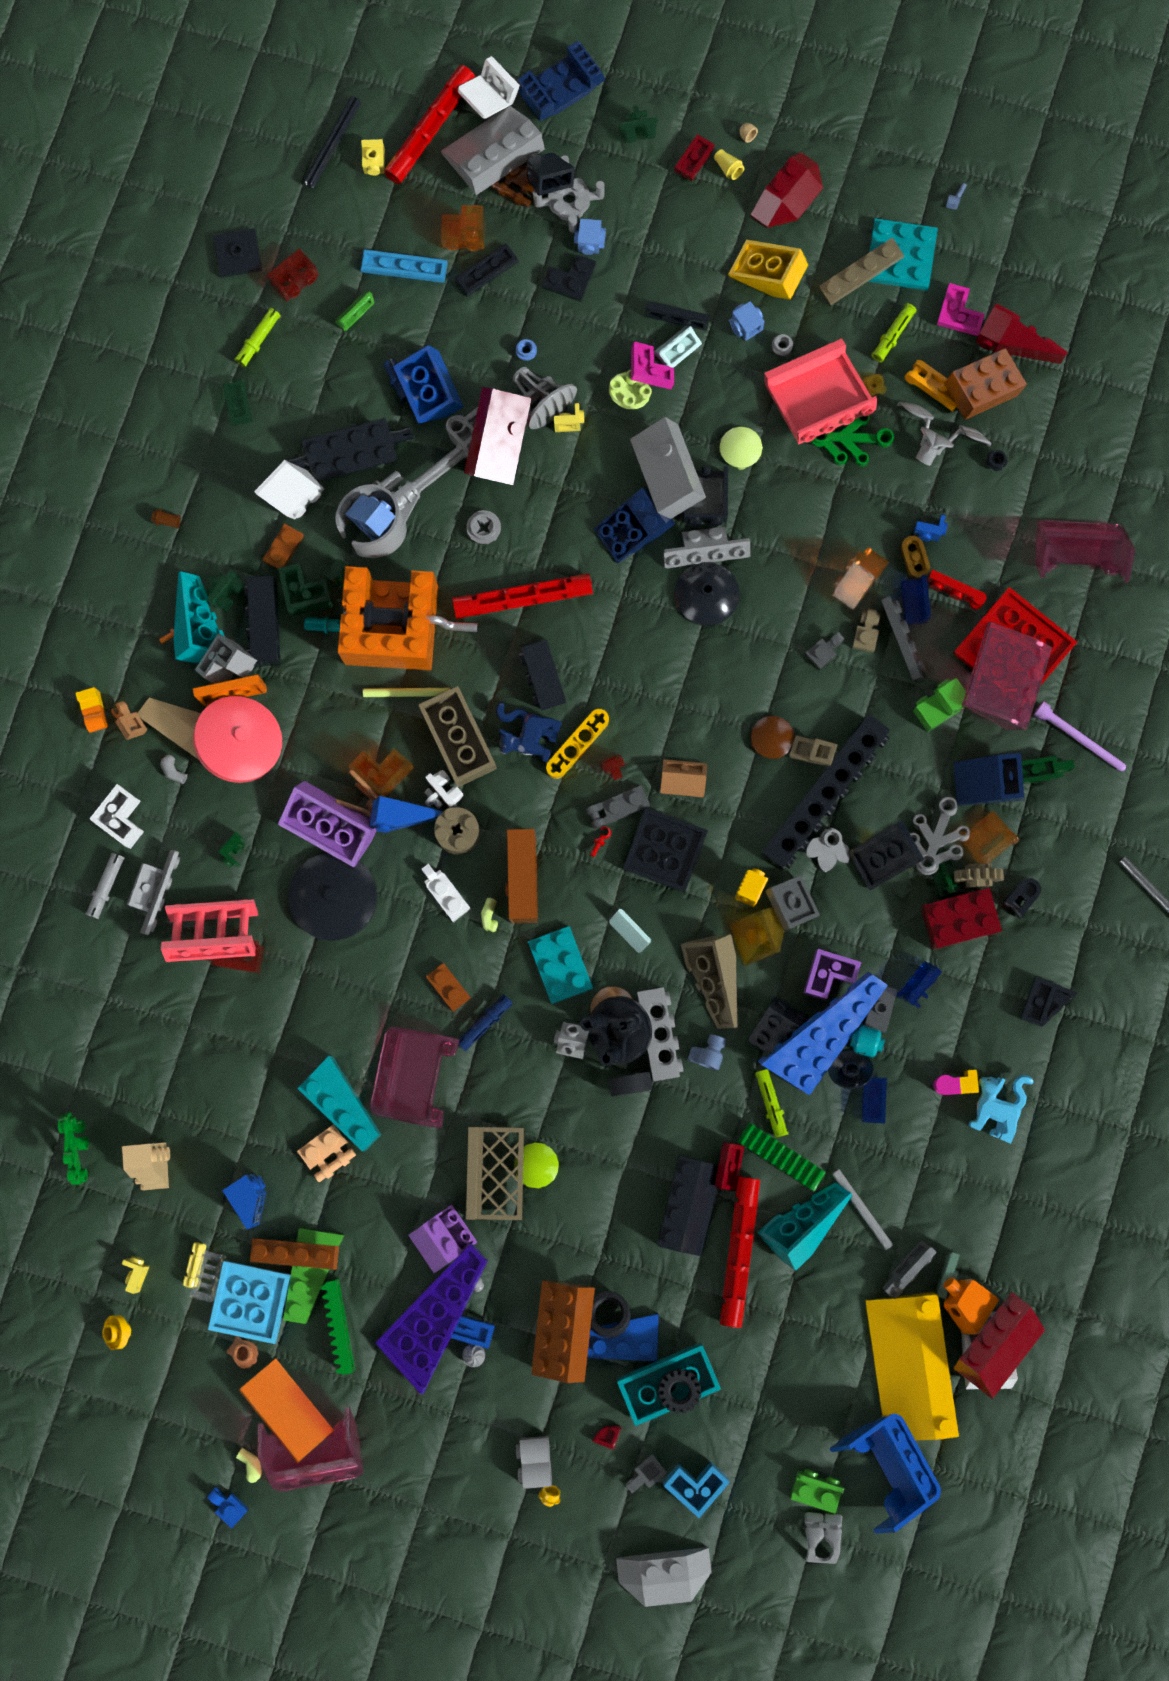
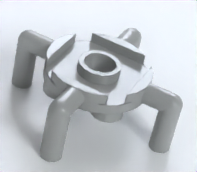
M564 155L561 157L569 163L568 156ZM574 178L573 187L549 193L546 198H542V195L538 196L535 190L533 191L535 207L549 206L553 214L555 213L560 219L568 221L569 231L575 233V230H577V219L582 217L583 213L588 210L590 201L601 200L605 195L604 182L598 181L596 183V191L589 192L584 181L580 178ZM567 195L575 198L572 203H567L563 199Z

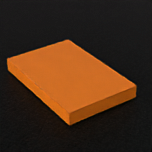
M259 675L193 688L194 696L204 706L210 705L212 702L224 697H249L267 692L266 684Z

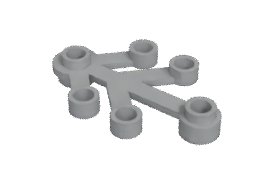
M945 797L940 801L939 811L941 815L934 834L929 828L924 815L918 814L913 818L914 827L921 831L929 845L926 853L920 844L919 835L910 833L911 837L917 840L915 844L925 859L916 864L917 870L924 875L935 873L938 870L939 864L947 860H959L963 856V848L960 845H953L950 847V850L936 855L939 848L957 840L966 841L970 837V830L966 826H960L956 831L943 836L949 818L957 812V802L954 798ZM947 807H950L952 810H944V809L947 808ZM918 820L924 821L922 824L916 823ZM960 832H966L967 834L964 835V836H961L959 833H960ZM958 850L960 853L956 855L952 852ZM930 863L931 866L925 867L924 864Z

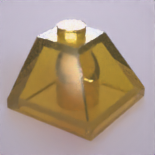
M773 907L758 911L730 924L745 966L780 952L784 930Z

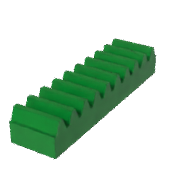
M748 1122L737 1140L738 1143L812 1191L816 1190L826 1173L750 1122Z
M338 1278L327 1281L326 1284L321 1286V1289L327 1290V1293L322 1298L329 1300L324 1305V1308L331 1310L326 1314V1317L332 1318V1321L327 1326L334 1327L329 1336L336 1338L331 1342V1345L337 1346L332 1354L339 1355L334 1364H339L340 1367L335 1371L345 1375L353 1373L355 1365Z

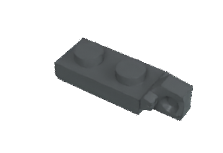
M923 1240L920 1241L891 1272L893 1276L882 1287L883 1290L892 1298H897L903 1293L905 1286L917 1277V1273L932 1261L933 1256L937 1252Z

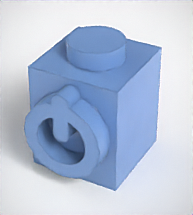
M580 218L579 231L575 230L574 244H578V252H582L585 255H593L594 253L599 254V249L604 248L606 228H602L601 220Z
M751 301L745 305H738L733 310L732 318L729 320L735 335L739 338L742 336L745 341L763 331L765 321L762 319L763 315L757 306L754 307Z

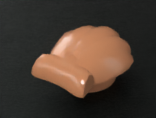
M236 1336L226 1353L233 1357L239 1367L243 1369L250 1368L252 1364L257 1362V1347L252 1342L245 1341L241 1337Z

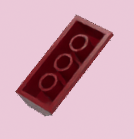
M1011 1292L954 1367L958 1373L991 1399L995 1397L1045 1331L1032 1307Z

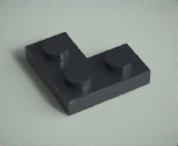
M576 255L569 273L549 266L542 283V289L582 302L595 270L596 261Z

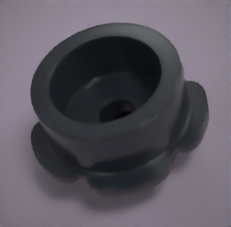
M995 450L988 453L986 465L989 468H992L994 471H1000L1002 467L1007 465V457L1003 451Z

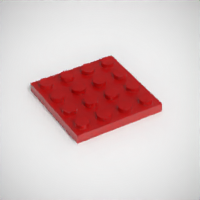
M1009 587L953 654L1021 709L1076 645L1077 641Z

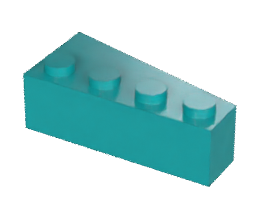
M329 1055L298 1087V1090L362 1152L366 1151L380 1137L381 1133L349 1084L348 1079L341 1071L335 1058Z

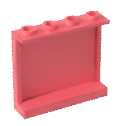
M839 339L765 372V386L798 445L803 442H810L823 433H830L843 424L848 425L861 416H868L876 410L877 397H871L845 353L846 344L843 339Z

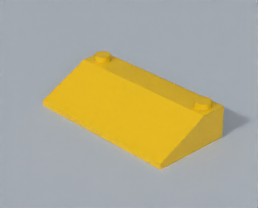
M927 1292L903 1295L897 1298L888 1297L865 1300L882 1417L889 1414L900 1415L915 1441L959 1437L938 1294Z

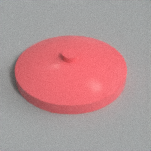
M229 696L212 702L203 710L194 727L193 744L198 759L209 772L229 782L244 783L261 778L275 765L282 749V734L277 720L265 706L250 698Z

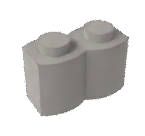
M549 1437L521 1438L520 1444H516V1457L521 1459L522 1468H518V1482L523 1483V1489L551 1486L552 1473Z

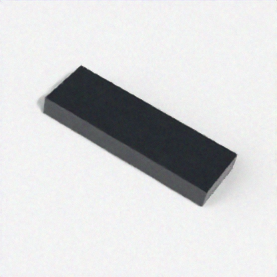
M505 243L455 277V282L464 294L469 297L517 264L519 260L507 243Z
M650 301L647 302L646 318L682 326H691L692 328L705 331L708 330L709 314Z

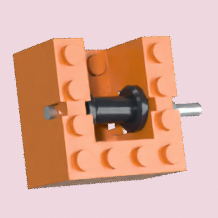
M345 567L342 600L344 614H341L338 654L345 665L432 670L435 624L447 630L477 632L478 625L477 623L451 622L441 616H436L438 584L434 572L411 571V582L373 580L368 568Z

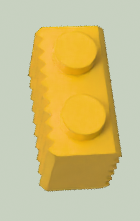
M755 868L752 871H746L736 892L735 899L754 907L768 878L764 877L765 873Z

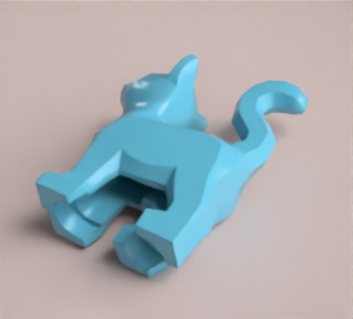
M1028 1075L1016 1077L1013 1082V1091L1017 1096V1100L1011 1103L996 1098L1004 1085V1078L982 1077L979 1080L982 1094L977 1102V1116L975 1120L969 1122L968 1126L980 1131L986 1121L991 1118L997 1121L995 1128L990 1130L989 1135L996 1138L1000 1137L1001 1140L1011 1144L1016 1133L1021 1109L1026 1104L1027 1099L1022 1085L1033 1084V1079Z

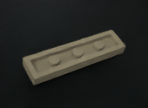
M892 237L819 287L829 304L833 305L903 259L904 254Z

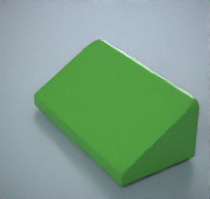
M362 293L335 320V323L341 329L347 331L374 305L372 293Z

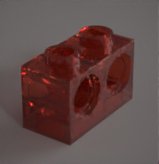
M299 248L267 274L270 284L287 302L291 298H296L304 287L313 284L319 274L316 266ZM301 268H307L304 272H298ZM290 281L289 285H282L284 282Z
M254 941L256 952L253 960L247 962L245 957L217 958L212 960L211 965L259 974L264 947L259 946V941Z

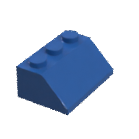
M430 345L393 366L418 423L448 417L464 407L440 352Z

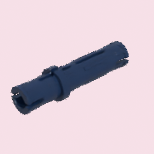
M503 994L490 1008L487 1007L485 1009L486 1012L456 1041L458 1045L467 1051L491 1025L500 1020V1017L513 1005V1002Z

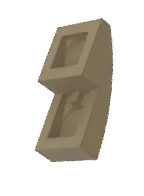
M796 735L789 756L800 761L831 766L837 744Z

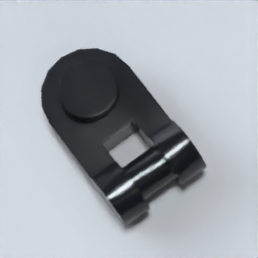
M1033 878L1024 879L1002 905L1007 909L1013 910L1015 912L1014 915L1020 919L1041 893L1040 883ZM1018 896L1025 901L1021 906L1015 901Z

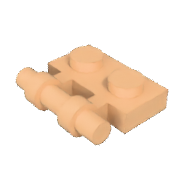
M334 1124L297 1151L309 1169L317 1165L320 1167L321 1170L314 1175L318 1182L325 1178L329 1179L334 1175V1171L342 1165L346 1166L349 1164L350 1159L356 1156L352 1148L345 1153L343 1152L341 1147L348 1143V1141ZM335 1153L337 1159L327 1164L325 1159Z

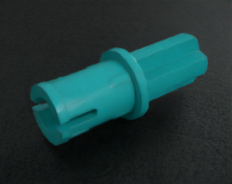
M328 616L325 619L307 617L304 621V628L310 631H324L325 634H328V632H340L341 619H329Z

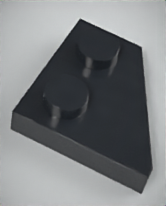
M1034 977L1020 1020L1043 1027L1065 1004L1076 996L1077 992Z

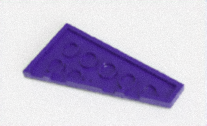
M470 1244L376 1342L377 1346L420 1394H424L488 1262L473 1244Z

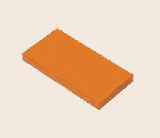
M274 1359L239 1389L241 1394L297 1463L334 1431L277 1359Z

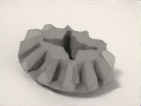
M478 511L469 518L467 533L471 540L479 545L489 544L496 540L501 533L500 520L490 511ZM479 523L484 526L486 524H489V533H486L485 531L479 532Z

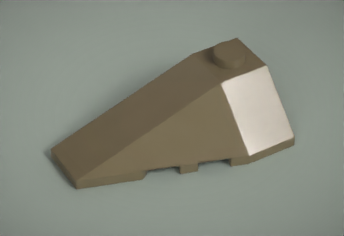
M731 934L715 935L682 943L681 947L685 965L689 972L692 971L697 981L695 985L698 991H702L706 999L705 1005L717 1029L736 1028V953Z

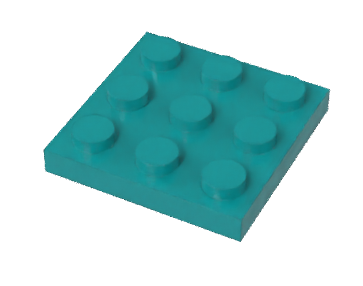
M875 218L869 252L893 237L904 254V258L868 282L928 291L938 228Z

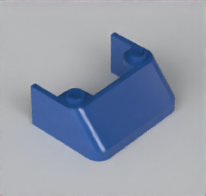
M889 1414L859 1427L829 1448L831 1452L851 1450L853 1448L859 1453L867 1452L871 1449L892 1486L893 1491L887 1494L884 1500V1506L889 1518L873 1529L875 1534L897 1532L940 1497L941 1488L904 1419L898 1414Z

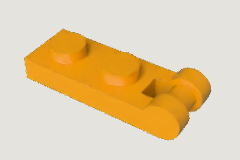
M917 360L913 365L912 371H908L905 375V380L910 384H915L953 412L957 405L944 384L947 378L922 360Z

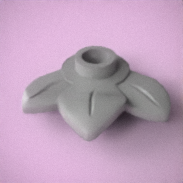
M834 828L824 830L820 837L814 838L809 842L806 849V856L811 858L817 857L818 865L824 872L831 870L837 860L848 863L850 857L848 854L849 848L842 842L841 833ZM829 835L834 838L832 844L827 841Z

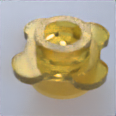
M874 374L863 379L862 382L871 397L874 394H884L886 392V386H884L881 374Z

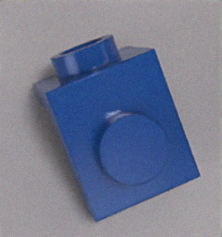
M941 514L937 525L917 521L912 536H917L926 542L930 540L938 542L941 535L945 536L948 523L944 522L946 515Z

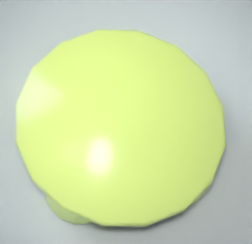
M631 370L617 374L609 385V394L612 400L626 409L643 407L649 401L652 389L648 384L631 380Z
M736 427L727 431L722 437L719 450L725 462L738 470H743L757 462L763 447L761 439L756 432L750 428Z

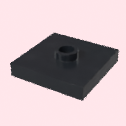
M256 229L214 235L221 278L262 271Z

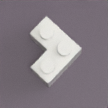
M118 784L90 817L91 821L130 849L144 832L127 819L141 801Z

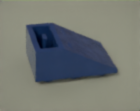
M641 488L597 525L594 530L615 561L620 563L660 537L675 523L672 519L657 512L649 489Z
M1021 753L994 755L954 762L957 806L1025 801Z

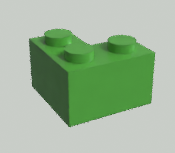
M957 678L952 681L946 679L937 686L938 688L934 690L935 694L928 698L926 695L916 702L917 706L913 712L927 732L963 710L972 700Z

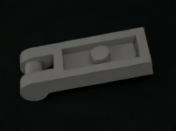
M640 785L601 803L586 808L585 811L587 816L591 817L593 830H596L650 807V804ZM604 810L607 817L600 818L598 812Z

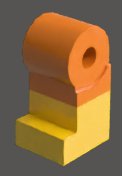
M93 687L76 692L77 701L80 703L88 732L92 733L107 728V719L100 691Z

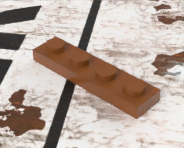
M252 1238L250 1262L334 1270L337 1269L339 1246Z

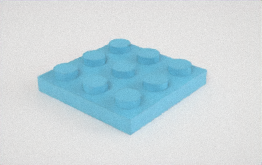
M226 1260L223 1261L208 1330L276 1344L291 1274Z

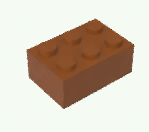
M1006 348L952 372L944 383L964 420L1017 397L1027 385Z

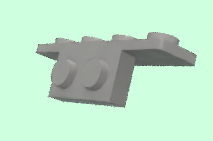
M725 527L682 532L684 547L665 549L664 565L665 568L695 565L702 562L750 557V540L746 538L728 541Z
M170 850L163 870L144 863L141 864L127 905L147 912L140 931L142 934L149 935L156 927L157 920L155 917L157 911H161L164 905V892L170 888L172 870L177 868L180 857H178L179 852L176 850Z

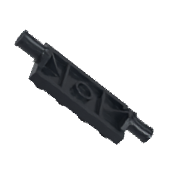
M384 417L302 439L305 449L304 455L287 458L286 461L301 468L308 467L311 469L312 476L319 482L397 461L394 450L395 443L414 438L410 426L391 431Z

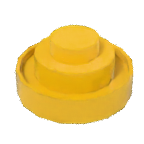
M121 1315L109 1316L104 1323L102 1334L108 1348L111 1350L123 1349L131 1335V1327Z

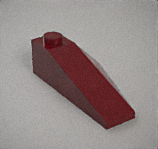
M997 303L995 304L976 343L983 349L993 352L1006 348L1009 355L1057 364L1062 363L1068 353L1066 350L1048 337L1041 338L1037 334L1036 328L1032 325L1026 327L1019 321L1021 317Z

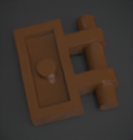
M523 164L501 178L504 180L503 183L497 181L492 184V188L497 190L499 195L503 197L508 196L514 200V203L520 206L524 205L529 208L532 200L527 195L533 196L534 189L527 180V167ZM513 185L521 191L517 192L511 189V186Z

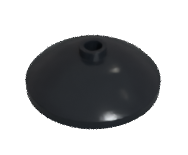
M702 562L686 569L679 577L675 587V602L678 610L687 620L701 626H714L726 621L736 610L740 597L738 582L734 575L724 566L712 562ZM710 587L712 591L710 593H706L704 591V588Z

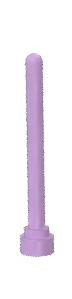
M1045 701L1035 710L1033 716L1039 720L1050 721L1117 770L1124 771L1126 769V765L1052 713L1051 706Z

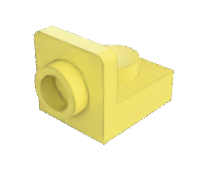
M575 403V415L561 413L558 416H554L555 432L580 431V423H584V410H579V403Z
M131 1256V1258L123 1259L122 1265L133 1268V1271L128 1273L125 1284H127L125 1291L132 1294L140 1292L149 1269V1265L143 1264L144 1260L139 1257Z

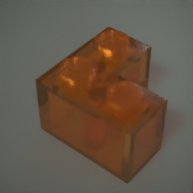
M462 205L461 215L442 214L441 241L443 248L448 250L468 249L470 251L485 249L486 224L483 206Z
M869 547L863 553L859 551L854 559L852 558L845 567V570L848 571L846 575H841L835 582L836 590L832 595L854 610L882 574L889 561Z
M396 749L380 765L363 750L348 766L382 797H387L413 769L412 764Z

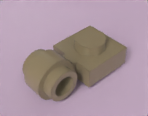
M863 610L860 623H864L865 627L857 626L853 649L874 653L879 630L872 629L873 625L878 626L880 613H877V610Z

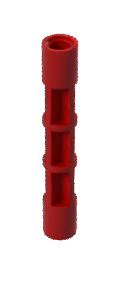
M464 65L457 67L417 126L414 127L412 133L386 166L384 174L396 184L402 183L424 149L447 120L459 100L462 99V96L458 93L459 86L476 78L469 68Z
M585 573L570 576V578L563 577L476 593V595L458 596L452 599L456 619L592 595L593 590L590 574Z
M738 1176L736 1189L738 1202H735L723 1290L725 1303H722L719 1322L723 1326L742 1328L760 1179Z

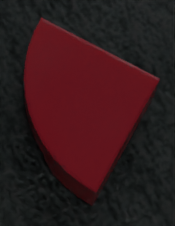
M609 1425L601 1428L593 1437L592 1442L614 1450L622 1426Z

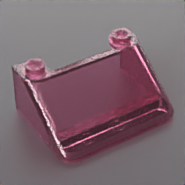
M398 1027L389 1028L385 1033L371 1100L372 1113L380 1117L442 1129L443 1111L432 1107L442 1056H454L458 1049L459 1039Z

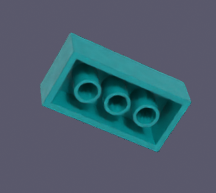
M702 1342L617 1378V1383L635 1426L670 1412L663 1406L658 1388L663 1375L667 1374L671 1369H687L693 1373L700 1383L701 1398L721 1390ZM676 1382L672 1385L670 1392L673 1398L683 1400L688 1396L689 1388L684 1382Z

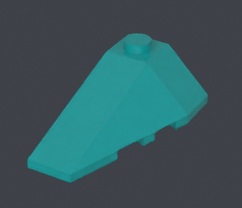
M182 571L178 573L173 639L175 659L198 663L218 633L223 636L224 634L217 627L215 612H211L207 603L209 598L200 576Z

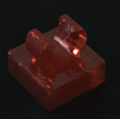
M620 754L599 762L603 772L607 773L610 771L614 780L622 778L619 767L625 766V763Z

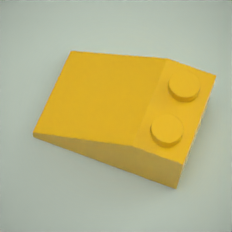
M746 239L728 275L772 297L790 300L808 267V263L802 250L799 248Z

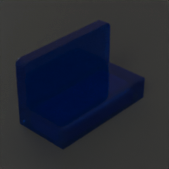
M921 575L920 579L901 581L905 621L908 625L927 623L931 618L927 576Z

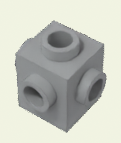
M563 1022L561 1031L556 1030L554 1043L558 1044L556 1053L583 1059L589 1031H584L579 1025Z

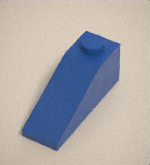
M379 796L373 801L369 827L376 828L378 832L388 833L389 831L434 821L443 811Z

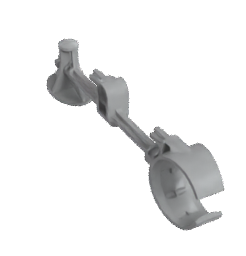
M527 367L520 368L513 376V381L520 388L523 396L531 398L527 417V426L530 429H538L552 422L554 416H558L568 408L577 393V388L573 384L557 385L551 377L547 376L541 379ZM528 376H531L539 383L535 384ZM521 383L529 389L528 392L525 391ZM539 400L538 405L531 412V405ZM478 407L465 417L454 415L447 420L446 429L451 442L456 448L412 482L407 480L403 487L399 486L397 488L398 491L390 492L404 481L399 472L395 471L381 483L376 480L372 484L359 486L342 499L336 512V525L342 538H346L345 528L349 520L345 514L361 494L367 497L373 496L379 502L380 500L385 501L391 506V510L395 512L394 522L385 535L371 542H352L357 555L365 558H379L391 554L402 544L406 536V521L418 499L421 498V491L463 458L468 457Z

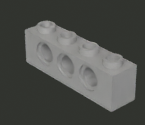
M664 987L637 992L638 1002L648 1013L652 1024V1039L647 1052L653 1082L680 1077L679 1072H683L681 1058L677 1059L675 1051L679 1049L677 1036L673 1037L671 1028L675 1027L673 1014L668 1013L667 1006L671 1005L669 992H665ZM654 1006L661 1007L663 1010L662 1017L653 1018L650 1014V1009ZM658 1028H663L667 1032V1037L663 1041L657 1040L654 1036V1032ZM667 1050L670 1052L671 1060L668 1063H662L659 1060L658 1054L660 1051Z

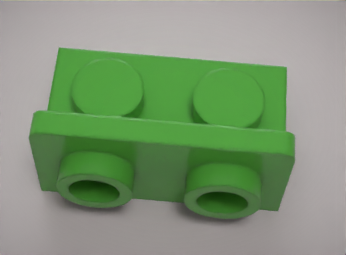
M804 1469V1472L798 1470L790 1499L836 1514L841 1493H844L845 1488L837 1478L827 1476L824 1479L818 1477V1473L815 1471Z

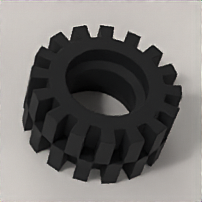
M681 1368L671 1369L660 1380L658 1388L659 1397L663 1406L670 1412L674 1411L676 1414L683 1412L685 1414L689 1410L692 1411L695 1405H698L699 1398H701L700 1383L689 1370ZM676 1382H684L689 1388L688 1396L683 1400H677L671 1395V1387Z

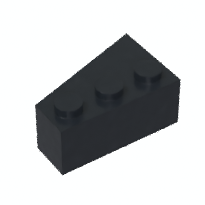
M543 637L519 645L521 652L518 654L521 664H526L528 673H525L528 685H533L535 694H532L535 707L540 706V709L543 711L567 703L547 639Z

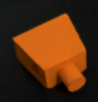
M954 1277L948 1278L943 1284V1287L950 1293L944 1302L945 1309L963 1334H978L999 1302V1299L975 1280L965 1279L957 1281Z

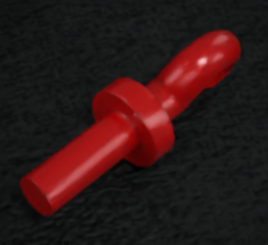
M601 827V830L606 829L609 833L595 838V845L590 856L595 857L600 846L603 847L605 844L603 840L611 836L609 827Z

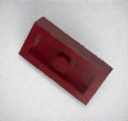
M697 134L676 164L674 171L692 182L713 152L715 144Z
M723 1142L716 1175V1188L736 1191L745 1146Z

